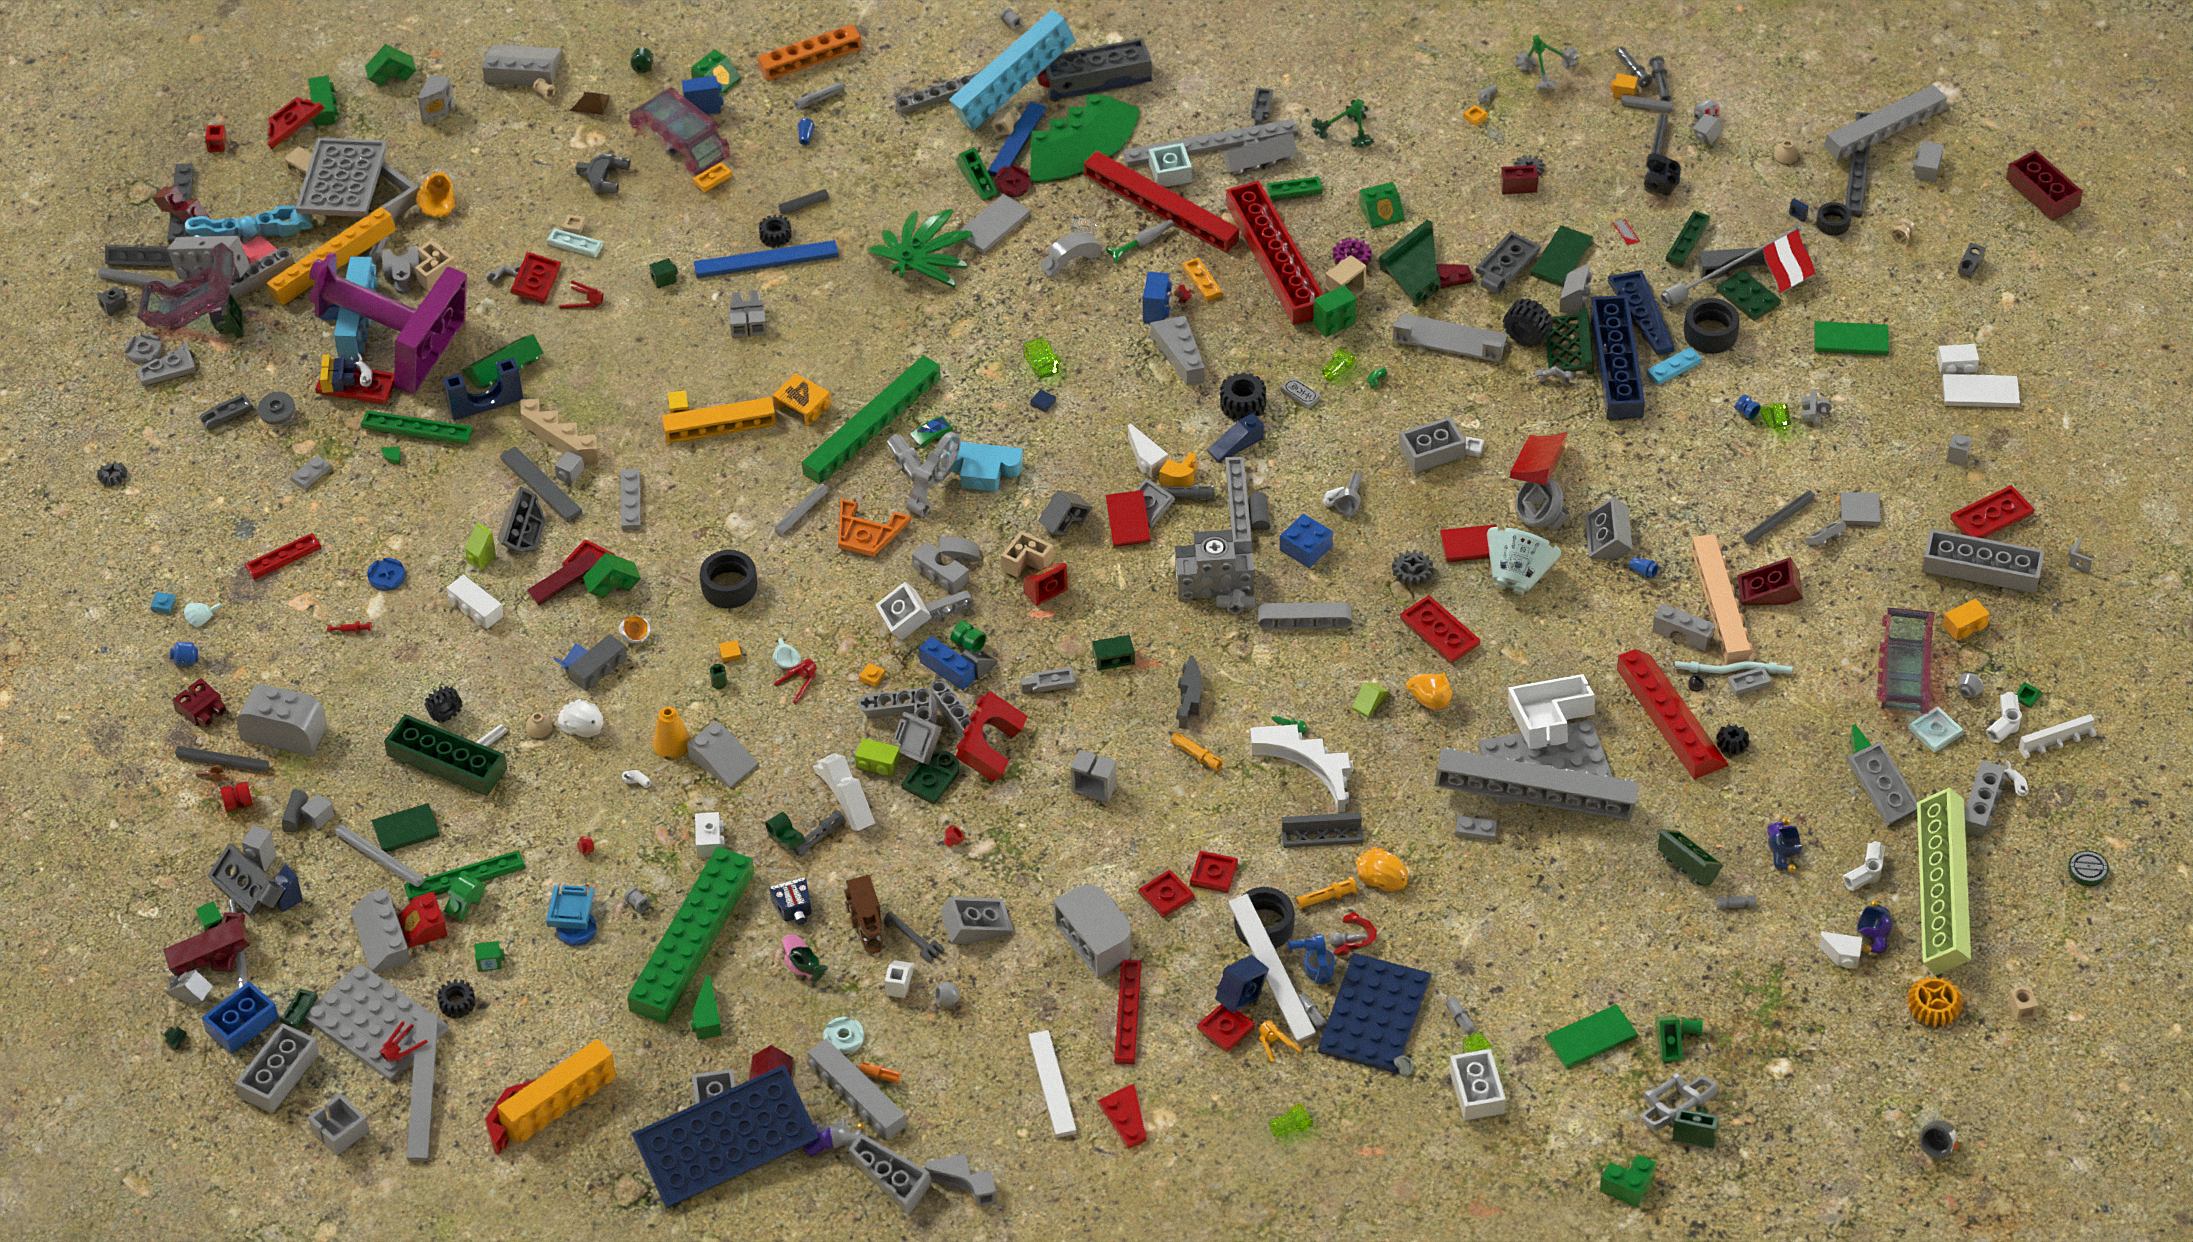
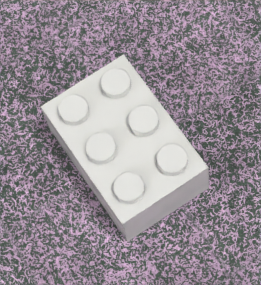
M1491 1049L1450 1056L1449 1071L1464 1121L1505 1114L1506 1099Z

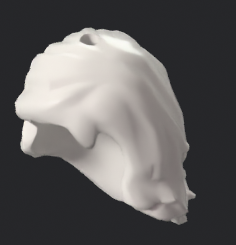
M578 699L563 707V710L558 714L557 724L566 734L591 737L600 734L604 721L602 713L595 704L587 702V700L581 701Z

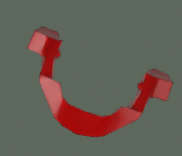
M1355 912L1345 915L1342 922L1355 923L1363 927L1368 933V938L1364 939L1361 943H1345L1343 946L1335 949L1333 954L1338 956L1347 955L1350 950L1362 949L1373 943L1377 937V931L1371 921L1360 918L1359 914Z

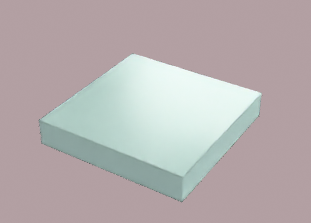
M1938 706L1908 725V729L1934 753L1964 735V730Z

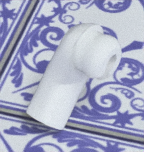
M1344 487L1327 491L1323 498L1324 505L1332 507L1338 491L1344 489Z
M638 770L625 771L622 774V780L627 784L639 783L644 788H648L652 783L649 778Z

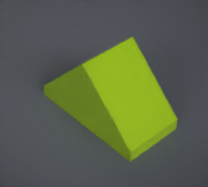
M1363 682L1352 710L1369 718L1390 694V691L1374 682Z

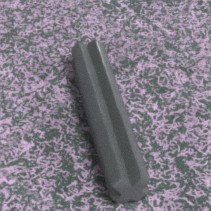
M822 189L778 205V209L781 214H785L829 198V194L826 189Z

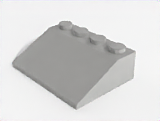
M494 44L485 55L483 62L484 83L533 86L537 79L543 78L547 84L553 85L562 49Z

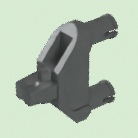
M604 153L593 158L590 163L578 162L576 174L587 178V182L594 193L607 192L617 195L619 183L606 182L614 168L629 170L631 160L616 157L612 153Z

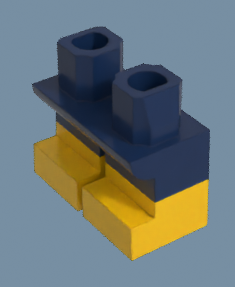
M323 354L320 374L322 392L345 391V386L355 385L354 373H346L356 372L355 360H345V355H341L340 358H330V354Z

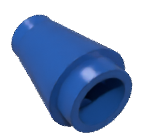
M803 118L798 123L799 143L801 145H808L815 129L813 120L809 118Z
M1633 557L1629 562V568L1646 578H1654L1658 573L1659 565L1654 560Z

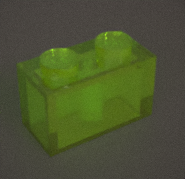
M1043 336L1023 343V356L1039 380L1059 373V356L1054 354L1051 344L1046 342Z

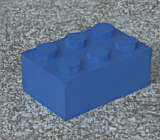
M250 981L202 1017L205 1032L231 1055L279 1019L276 1004Z

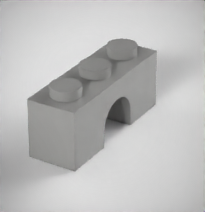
M928 541L912 553L913 568L926 575L929 580L939 584L944 590L956 594L970 582L969 569L956 560L946 566L940 565L942 563L941 550Z
M1661 604L1654 616L1652 631L1668 638L1672 636L1674 631H1680L1687 636L1689 646L1706 652L1714 637L1715 624Z

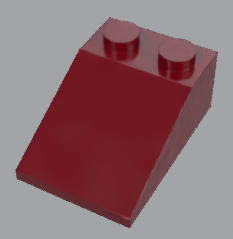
M1791 557L1737 575L1742 605H1786L1803 599L1800 572Z

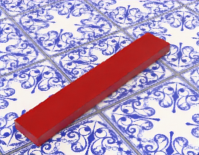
M1123 960L1121 962L1114 1064L1135 1065L1142 960Z

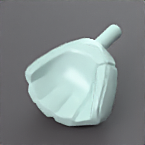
M189 603L184 610L185 619L190 625L196 628L200 627L213 616L212 612L222 607V604L218 603L210 608L203 603Z
M779 638V645L776 647L772 659L779 667L792 669L801 663V656L794 647L785 644L783 639Z

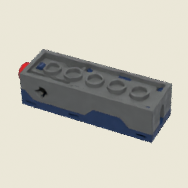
M1138 38L1064 52L1036 77L1038 84L1047 88L1050 99L1055 100L1152 81V60L1144 39Z

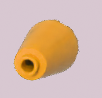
M665 707L658 713L652 745L655 753L660 757L665 758V756H668L671 759H676L688 752L687 743L691 741V736L677 710L673 707Z

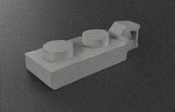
M1071 667L1035 672L1030 678L1021 679L1022 692H1042L1076 687Z

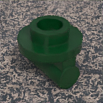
M177 1025L174 1028L170 1026L163 1035L166 1037L164 1042L171 1049L176 1050L186 1037L187 1032L180 1029Z

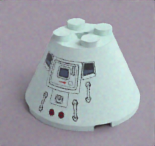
M1498 527L1488 529L1487 540L1492 576L1495 586L1505 589L1507 587L1513 589V592L1516 594L1524 595V592L1529 591L1561 555L1559 547H1551L1549 545L1550 541L1537 535L1513 528H1506L1505 531H1499Z

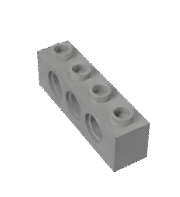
M1981 761L1965 809V833L1983 838L1985 831H1990L1992 824L1990 816H1994L1997 805L1994 803L1995 801L1999 802L2002 790H1999L2000 786L2004 787L2007 775H2003L2004 766Z

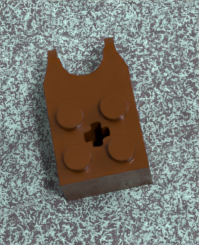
M870 875L846 880L847 889H844L845 906L847 913H851L850 921L852 928L857 929L865 951L869 954L881 952L883 940L880 933L882 930L880 904ZM877 940L879 945L876 948H870L867 943Z

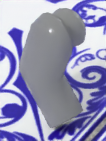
M1492 85L1480 90L1478 95L1479 102L1481 104L1488 103L1490 95L1497 93V87Z

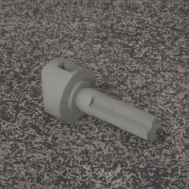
M1352 473L1347 488L1338 491L1333 503L1336 509L1348 517H1352L1357 513L1361 503L1360 495L1357 493L1362 480L1360 473Z

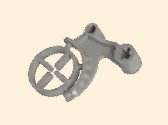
M953 432L946 433L939 441L935 452H930L924 464L913 469L912 477H914L915 483L906 503L907 510L921 517H925L928 514L931 503L927 501L928 489L930 485H936L943 481L952 472L950 467L955 462L961 446V438L958 434ZM945 449L946 451L950 452V455L943 452V450Z

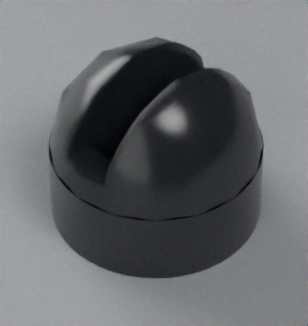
M1696 674L1690 677L1688 682L1690 690L1699 692L1703 689L1704 680L1702 676Z

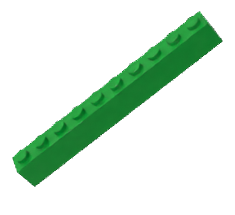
M924 355L920 357L802 461L803 475L819 485L829 479L832 473L840 469L849 458H852L858 450L865 447L885 426H888L894 418L901 415L910 404H913L920 395L926 393L929 387L939 381L941 378L940 365Z

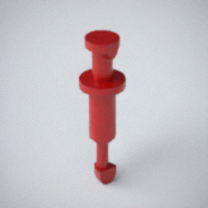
M356 621L355 624H341L339 627L328 625L327 630H340L341 632L356 631L357 634H360L361 630L372 631V623L360 624V621Z

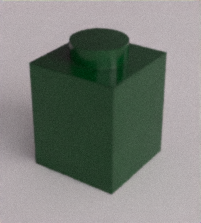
M669 258L649 264L650 277L657 289L677 282L676 275L678 274L676 264H672Z

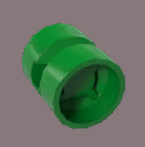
M965 620L956 624L950 636V640L954 644L963 647L968 652L971 650L975 653L981 651L987 639V635L984 632L974 628Z

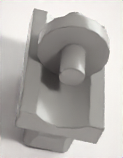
M1816 389L1810 391V396L1801 397L1803 409H1809L1801 411L1803 423L1813 422L1815 427L1820 426V413L1821 415H1826V413L1830 412L1832 409L1831 402L1826 400V398L1821 400L1817 398Z

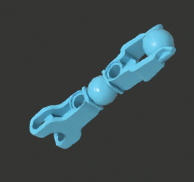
M293 205L276 206L274 210L263 212L259 215L255 214V218L245 216L239 221L238 218L211 220L205 216L190 218L185 223V229L193 237L239 236L241 240V236L252 238L257 233L259 236L279 235L280 237H287L298 234L300 231L311 229L313 227L312 214H296V206Z

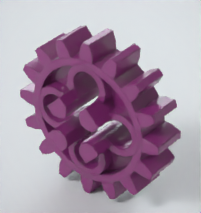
M1349 237L1348 241L1342 239V243L1337 242L1336 246L1333 247V259H1335V264H1339L1341 260H1345L1350 255L1352 256V249L1355 248L1353 250V257L1368 266V262H1371L1372 249H1369V244H1365V240L1358 241L1357 237L1355 240H1352Z

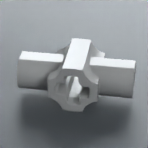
M1234 589L1232 592H1229V595H1217V607L1227 608V611L1232 614L1239 615L1241 612H1244V609H1255L1256 597L1245 596V593L1241 590Z

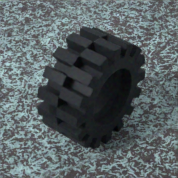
M775 214L773 217L769 215L767 219L763 218L760 221L759 236L763 244L765 243L766 246L771 244V247H774V245L780 247V244L784 246L786 242L790 241L792 237L791 224L789 220L787 221L786 217L783 218L782 215L777 217ZM772 230H781L779 232H770Z
M445 686L444 689L439 687L438 691L436 689L433 690V694L430 693L428 695L429 698H426L424 703L432 720L440 722V720L445 722L446 718L448 720L452 719L451 716H457L456 712L460 713V708L463 707V702L456 689L453 687L449 688L448 686Z
M453 979L454 983H451L449 980L447 981V986L442 984V989L438 990L439 1008L447 1017L452 1014V1018H456V1015L462 1018L463 1013L467 1016L469 1010L473 1011V1006L476 1004L473 987L468 982L464 983L462 979H460V982L457 979ZM455 995L464 996L459 1002L449 1001Z

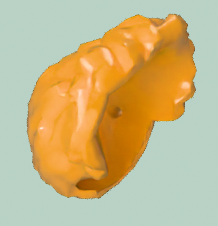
M444 172L434 173L424 180L416 199L419 208L422 209V213L427 216L441 218L448 216L455 207L452 181Z
M1445 673L1414 675L1413 678H1409V681L1405 683L1407 690L1412 692L1415 699L1431 710H1443L1450 704L1453 691L1450 688Z
M1373 847L1371 850L1367 849L1366 853H1361L1360 857H1357L1358 877L1365 885L1379 887L1387 892H1396L1405 888L1408 870L1396 855L1384 851L1383 848Z

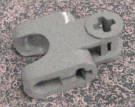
M417 245L409 246L407 254L403 256L393 255L391 249L382 250L384 277L394 279L395 290L399 293H407L413 288L412 275H416L415 267L420 264Z

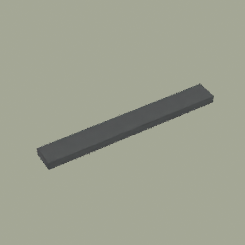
M1856 112L1855 121L1872 113ZM1870 145L1851 154L1845 206L1849 208L1852 216L1862 217Z

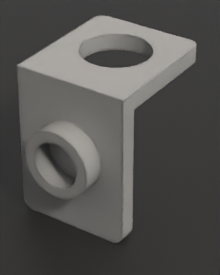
M2079 537L2076 544L2070 547L2068 566L2089 573L2093 559L2078 554L2082 542V537ZM2077 560L2085 561L2087 566L2078 564Z

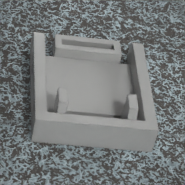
M903 712V716L910 720L900 719L893 741L901 744L900 753L919 762L929 764L942 727L911 713Z

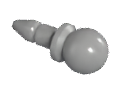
M1335 932L1330 936V944L1335 948H1339L1345 943L1362 941L1367 938V935L1361 933L1348 935L1347 932L1343 934Z

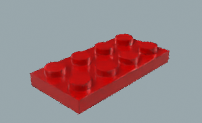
M356 368V372H346L354 373L355 385L345 386V391L322 392L320 379L315 390L317 394L386 405L394 388V373L372 370L371 385L363 387L360 384L362 373Z
M2010 485L1952 513L1950 520L1964 535L1983 539L2033 515L2035 509Z
M1430 595L1400 613V619L1451 664L1480 645V639Z

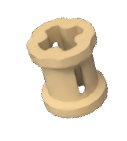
M540 78L534 82L533 91L542 94L545 99L549 100L555 95L556 87L547 84L543 78Z

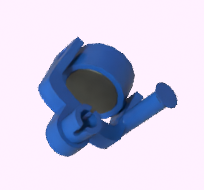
M1312 935V938H1305V940L1289 942L1287 940L1288 951L1306 948V951H1308L1305 956L1304 972L1309 979L1313 980L1315 984L1331 982L1330 978L1334 974L1335 957L1333 953L1326 949L1324 935Z

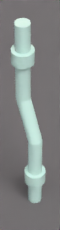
M1675 661L1674 669L1690 670L1691 673H1698L1699 671L1725 674L1742 669L1754 670L1764 667L1770 674H1776V672L1792 674V666L1777 665L1774 662L1766 664L1743 661L1725 666L1699 664L1696 661H1691V663Z

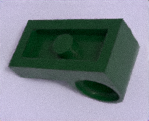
M783 811L765 822L769 837L789 851L806 841L804 835L793 828L789 817Z

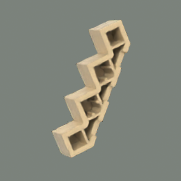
M539 398L520 400L521 418L525 430L528 432L532 431L536 434V437L547 444H552L562 454L569 451L583 457V464L598 463L596 435L579 436L577 422L560 424L558 410L541 412Z

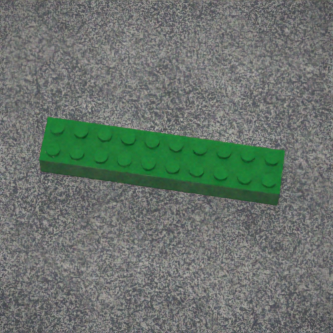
M718 846L716 847L628 994L627 1000L630 1012L665 1024L667 1023L754 875L753 858Z

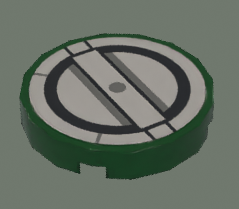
M2089 850L2075 853L2070 858L2068 865L2070 877H2073L2078 884L2084 886L2099 885L2100 882L2106 880L2109 871L2106 859L2099 853Z

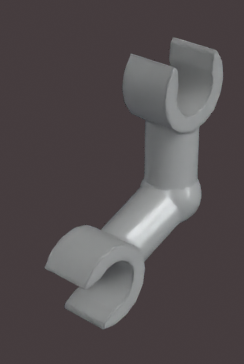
M501 265L495 272L487 273V281L493 278V285L497 284L499 277L504 273L513 274L516 278L521 266L510 267Z
M1557 366L1547 370L1538 369L1535 371V377L1540 376L1539 383L1545 382L1546 378L1552 375L1562 378V382L1568 385L1569 378L1574 380L1573 372H1564Z

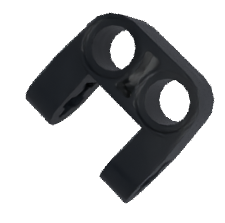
M1657 153L1649 154L1646 160V167L1657 173H1647L1644 177V186L1662 195H1671L1680 182V164Z

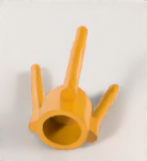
M1271 1020L1265 1021L1259 1027V1032L1262 1034L1259 1039L1263 1043L1271 1063L1274 1062V1058L1267 1041L1274 1042L1279 1038L1287 1046H1291L1298 1053H1302V1050L1285 1036Z

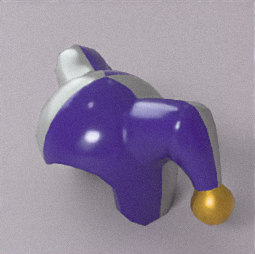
M845 1117L839 1123L830 1126H820L814 1123L819 1139L804 1146L803 1149L807 1155L812 1157L825 1149L835 1150L843 1145H852L860 1133L862 1134V1131L865 1130V1125L863 1123L857 1124V1130L853 1134L848 1131Z

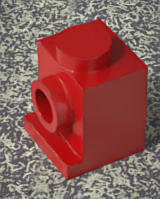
M207 125L205 135L207 152H225L227 136L225 125Z

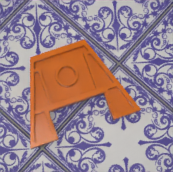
M841 499L838 548L874 557L911 522V516L893 512L888 524L885 525L854 517L859 508L858 503Z

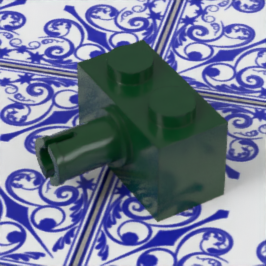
M1698 1106L1695 1111L1678 1108L1674 1119L1672 1140L1713 1149L1718 1137L1720 1116L1710 1115L1706 1107H1703L1702 1112H1700L1702 1106Z

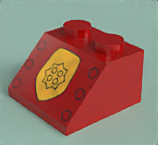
M1054 563L1023 579V591L1035 606L1068 590L1067 564Z
M434 892L413 898L397 916L409 948L448 936L445 921Z

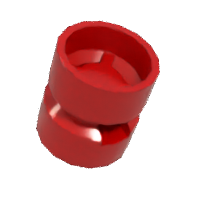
M247 781L237 783L235 787L229 785L220 788L226 812L237 810L238 806L242 808L253 806Z

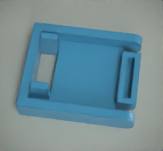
M554 885L546 918L547 927L587 929L595 888L590 887L587 895V887L563 885L562 894H559V885Z

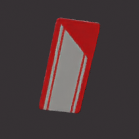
M1625 219L1613 222V225L1627 245L1640 242Z

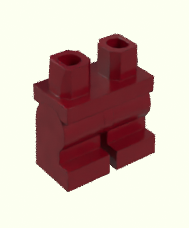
M202 678L190 685L188 691L185 689L173 698L175 711L180 715L183 714L195 726L201 724L207 727L213 721L211 715L214 712L218 716H222L227 711L226 705L221 700V695ZM200 686V689L196 692L195 689ZM185 697L186 700L181 703V699Z

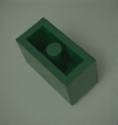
M1130 635L1092 641V654L1097 671L1135 664V651Z

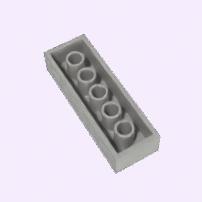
M1930 529L1922 572L2036 593L2045 550Z

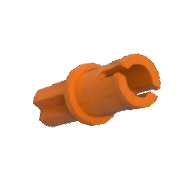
M862 1062L859 1068L865 1076L876 1078L877 1081L882 1079L898 1083L901 1077L898 1071L884 1068L883 1065L877 1066Z

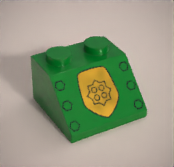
M716 49L712 50L691 67L692 79L716 76L717 83L721 82L722 93H719V95H722L741 80V76L728 57Z
M1394 182L1359 190V206L1371 229L1405 221L1400 195Z

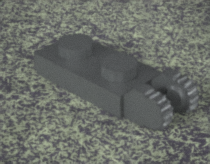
M242 394L212 407L205 413L203 412L199 419L205 423L204 426L207 430L217 428L219 424L254 409L246 395Z

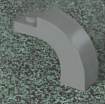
M1071 233L1050 246L1048 249L1050 254L1040 264V267L1049 277L1054 278L1071 259L1085 256L1092 260L1103 246L1089 233Z

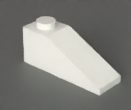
M1130 423L1128 425V439L1137 464L1143 473L1152 478L1159 473L1168 460V454Z

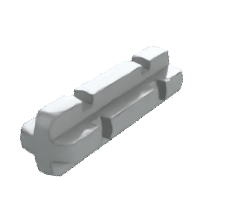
M1744 895L1728 896V899L1726 897L1717 898L1718 909H1726L1728 906L1729 908H1742L1745 905L1755 907L1757 904L1755 895H1747V897Z

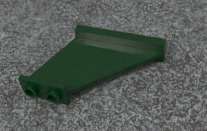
M1428 219L1379 256L1380 270L1384 273L1388 271L1413 300L1414 307L1425 302L1440 289V275L1437 274L1433 222Z

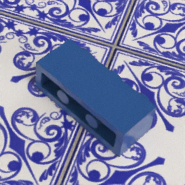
M931 636L919 647L920 663L962 691L976 680L975 665Z

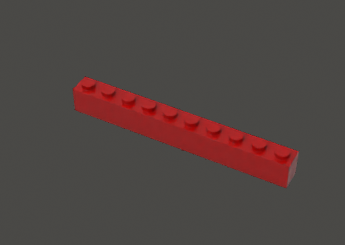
M1096 151L1084 162V176L1167 221L1171 219L1174 225L1227 253L1239 241L1240 228L1234 224L1223 220L1221 217L1210 213L1206 209L1179 196L1177 193L1140 175L1120 162L1109 158L1107 155Z

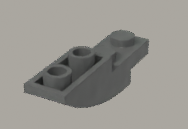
M1191 655L1188 662H1184L1182 670L1184 675L1178 681V688L1181 689L1182 707L1178 708L1176 719H1179V728L1187 729L1191 714L1199 715L1202 700L1200 670L1194 656Z

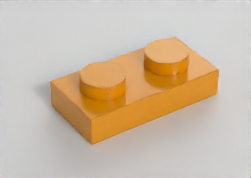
M720 162L694 177L693 183L705 193L732 177V171Z

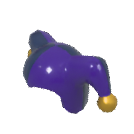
M1784 817L1781 821L1768 826V844L1773 852L1774 867L1794 872L1796 866L1785 863V859L1802 853L1801 840L1797 827L1788 826L1790 819Z
M1872 900L1870 906L1865 907L1857 924V932L1872 939L1875 944L1874 946L1864 945L1862 948L1864 953L1886 952L1887 935H1889L1893 926L1890 910L1879 905L1877 900Z

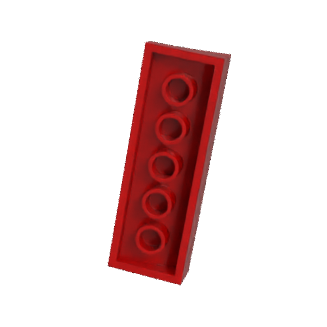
M1568 431L1549 436L1529 435L1510 471L1509 478L1547 485L1565 450Z

